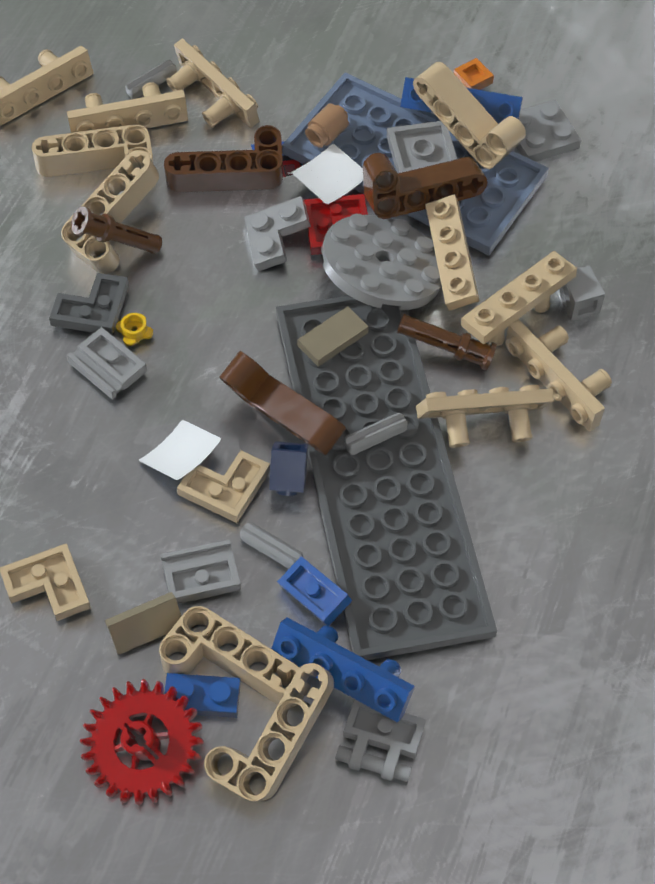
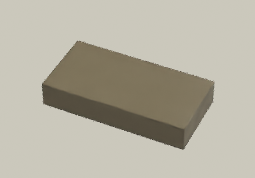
M347 306L297 339V346L319 367L368 334L369 326Z
M169 592L104 621L117 654L120 655L168 634L182 615L174 594Z

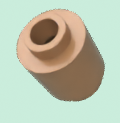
M327 104L308 123V128L305 130L306 137L318 148L329 145L348 127V114L339 105Z

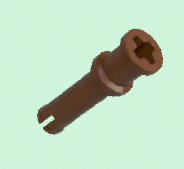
M81 206L73 215L71 227L73 233L77 235L88 234L94 236L99 242L112 240L151 254L158 253L162 247V237L160 235L116 222L109 214H95L89 208Z
M405 313L397 329L398 334H403L428 345L451 352L456 360L461 361L465 359L481 365L482 370L485 371L488 370L497 344L494 342L483 344L479 340L471 338L470 333L466 332L459 335L408 316Z

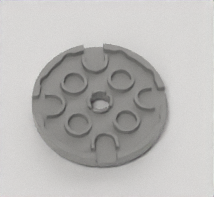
M353 214L336 222L325 235L321 247L325 272L338 288L360 302L377 308H381L382 304L399 306V310H410L424 306L432 301L441 288L433 240L411 227L403 219H381L376 215Z

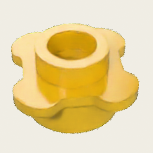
M129 313L116 324V330L122 333L124 337L123 343L127 346H133L136 342L142 339H150L153 336V329L147 326L146 317L143 314Z

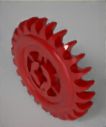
M142 679L140 690L137 691L134 685L127 681L125 695L113 687V702L104 697L99 698L104 707L103 712L90 709V714L97 722L96 724H83V728L92 733V737L80 739L82 745L91 748L89 752L81 755V759L87 762H94L85 772L90 776L100 774L98 779L95 780L94 785L97 788H102L109 784L106 790L108 797L115 796L121 790L120 801L122 803H127L133 794L137 805L143 804L146 794L149 795L153 803H157L159 791L162 790L168 797H171L173 794L171 784L175 783L180 787H184L185 782L181 775L183 773L190 775L195 773L189 762L201 759V755L195 752L193 748L204 743L202 738L194 736L195 733L202 729L203 725L200 722H190L197 715V710L195 708L185 710L189 701L186 696H182L175 701L177 696V689L175 687H170L164 694L163 683L157 681L154 689L151 691L147 680ZM147 715L144 721H131L134 717ZM156 717L161 720L168 732L157 733L151 727L153 718ZM127 726L138 735L141 734L146 741L145 744L159 757L158 759L146 748L138 745L135 740L136 737L129 731ZM122 730L121 743L116 745L118 734ZM169 738L167 752L164 755L160 751L161 740ZM125 750L132 755L131 768L122 763L117 752ZM140 760H150L154 764L150 768L138 769Z

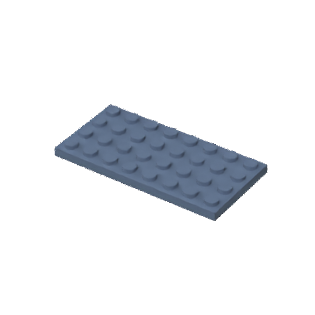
M345 72L282 144V154L305 165L325 151L331 144H335L362 168L366 158L374 153L385 154L395 168L387 140V128L440 120L431 112L400 107L401 98ZM327 104L343 107L348 114V127L329 145H324L322 148L314 146L305 134L308 123ZM449 131L457 159L463 157L473 158ZM514 151L509 153L491 169L482 167L474 159L487 178V187L483 193L476 197L458 201L467 244L487 255L491 254L548 175V167ZM362 181L354 189L364 194V183ZM426 209L406 214L430 226Z

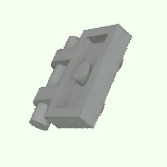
M354 699L343 731V737L356 740L354 749L339 745L335 760L348 763L349 768L357 771L364 768L382 774L381 778L393 781V778L408 782L412 767L399 764L398 760L400 754L415 759L426 719L405 713L403 718L397 723ZM368 744L388 750L387 758L383 759L365 753Z

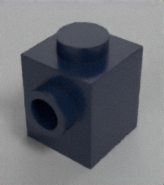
M274 442L271 450L269 490H276L277 494L282 496H295L297 492H304L308 444Z

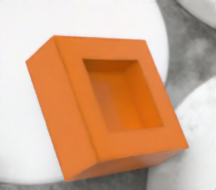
M477 58L455 68L453 71L466 88L481 90L493 84L494 75Z

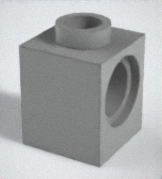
M590 265L577 268L576 277L556 291L571 321L600 313L605 293Z

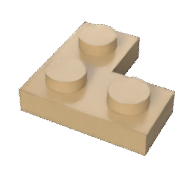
M240 450L224 476L199 464L184 476L177 487V494L238 523L269 474L270 463Z
M67 543L0 567V573L11 604L46 591L57 621L91 609Z

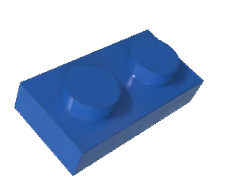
M302 556L277 581L287 593L327 627L353 601L347 593Z
M167 673L164 694L170 687H175L177 689L175 701L182 696H186L189 700L185 710L195 708L199 716L237 718L241 686L240 678Z

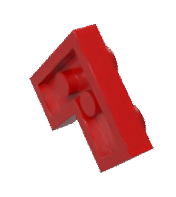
M364 194L342 196L329 204L324 203L320 198L304 199L311 226L307 228L311 255L322 254L321 247L325 235L336 222L353 214L368 215Z

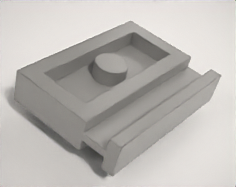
M102 327L78 345V350L73 354L71 352L67 354L68 363L112 400L116 398V394L120 390L124 391L147 372L146 363Z
M230 539L161 554L168 592L174 594L177 604L241 590Z

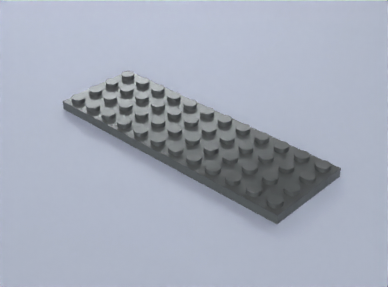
M347 295L277 306L276 315L293 390L335 417L347 428L326 456L308 445V457L337 586L353 600L343 610L352 652L366 660H373L496 637L497 628L438 418L418 419L416 405L426 398V395L430 393L416 339L397 333L404 313L409 316L408 311L399 310V306L382 304L381 308L373 307ZM348 306L369 326L368 334L318 367L297 346V339ZM396 413L403 414L408 424L405 432L355 455L349 454L344 445L345 436Z

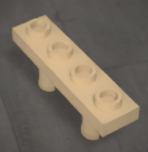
M183 38L174 44L179 63L183 67L173 76L166 79L167 84L174 92L183 90L193 82L198 81L213 93L219 100L202 112L204 120L211 128H214L230 114H236L250 128L260 122L257 113L258 104L250 94L245 95L241 92L237 83L231 77L226 78L215 62H208L196 45H189Z
M79 46L67 54L57 57L52 51L46 49L38 55L39 64L42 66L38 70L12 84L0 76V126L93 75L94 72L88 50L83 46Z
M149 82L143 86L142 92L144 97L104 105L100 94L90 93L85 97L86 108L66 111L70 132L127 125H141L147 129L188 121L186 97L183 90L161 94L158 85L154 82Z
M455 194L425 204L444 300L448 310L451 311L479 302L461 211Z
M556 251L551 252L461 318V326L483 344L489 341V344L494 342L497 346L502 345L505 341V329L534 307L535 311L539 313L549 310L551 295L576 277L577 267Z
M519 319L508 326L505 341L508 351L527 366L529 373L534 378L539 379L548 389L552 388L554 399L560 401L570 411L572 418L577 423L582 424L589 432L598 427L605 407L595 396L611 386L612 380L610 375L605 370L599 369L580 382L552 354L553 351L568 342L569 337L563 327L558 325L537 338Z
M527 385L521 387L520 391L510 392L508 387H498L484 394H478L476 389H469L458 392L457 396H446V392H433L427 394L426 398L416 405L418 419L436 417L446 419L450 448L464 447L470 444L466 415L499 412L508 414L512 442L517 443L529 441L533 438L528 411L543 409L554 402L552 388L540 389L539 385Z

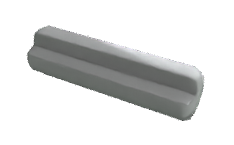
M166 60L129 82L125 86L128 96L132 99L141 97L143 95V86L149 82H154L158 86L164 83L167 78L177 73L176 65L171 60Z
M396 413L345 436L344 445L350 455H355L405 432L408 425L402 413Z
M252 522L246 523L240 532V539L288 569L301 556L303 557L302 552Z

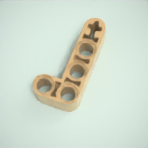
M435 62L413 81V87L417 95L471 156L486 169H491L498 164L526 136L524 125L513 116H508L498 124L455 74L442 62Z
M127 125L43 136L36 139L31 147L36 170L45 177L114 169L129 153L135 150L146 152L153 162L149 132L141 125Z
M135 150L129 153L81 206L89 208L95 214H109L116 222L121 223L158 182L159 173L150 156L142 150ZM72 215L62 227V239L78 258L98 273L108 274L113 272L118 267L120 259L109 241L99 242L94 236L88 234L80 236L73 233L71 227Z
M194 606L184 612L162 640L159 647L162 667L166 674H190L200 660L205 657L232 676L240 678V681L277 705L299 669L297 665L203 606ZM196 625L207 626L202 632L191 631V628ZM227 643H232L237 646L232 651H223L220 649L222 645ZM175 652L186 654L180 660L169 659V656ZM256 662H262L267 665L261 671H254L249 668ZM298 693L296 698L303 700L305 695Z
M315 663L301 666L290 682L250 756L234 748L225 746L215 747L209 751L204 761L207 775L249 801H266L272 798L332 693L334 680L331 673ZM310 675L312 677L318 675V680L322 682L319 689L311 688V685L307 682ZM298 693L307 695L308 698L314 700L312 705L296 698ZM300 705L304 711L303 721L297 726H291L287 720L288 711L293 706ZM280 739L285 745V752L280 759L274 761L269 755L268 748L272 741ZM229 754L233 760V767L228 774L222 775L218 770V761L222 755ZM261 773L266 780V786L262 793L256 795L251 791L249 782L254 774Z

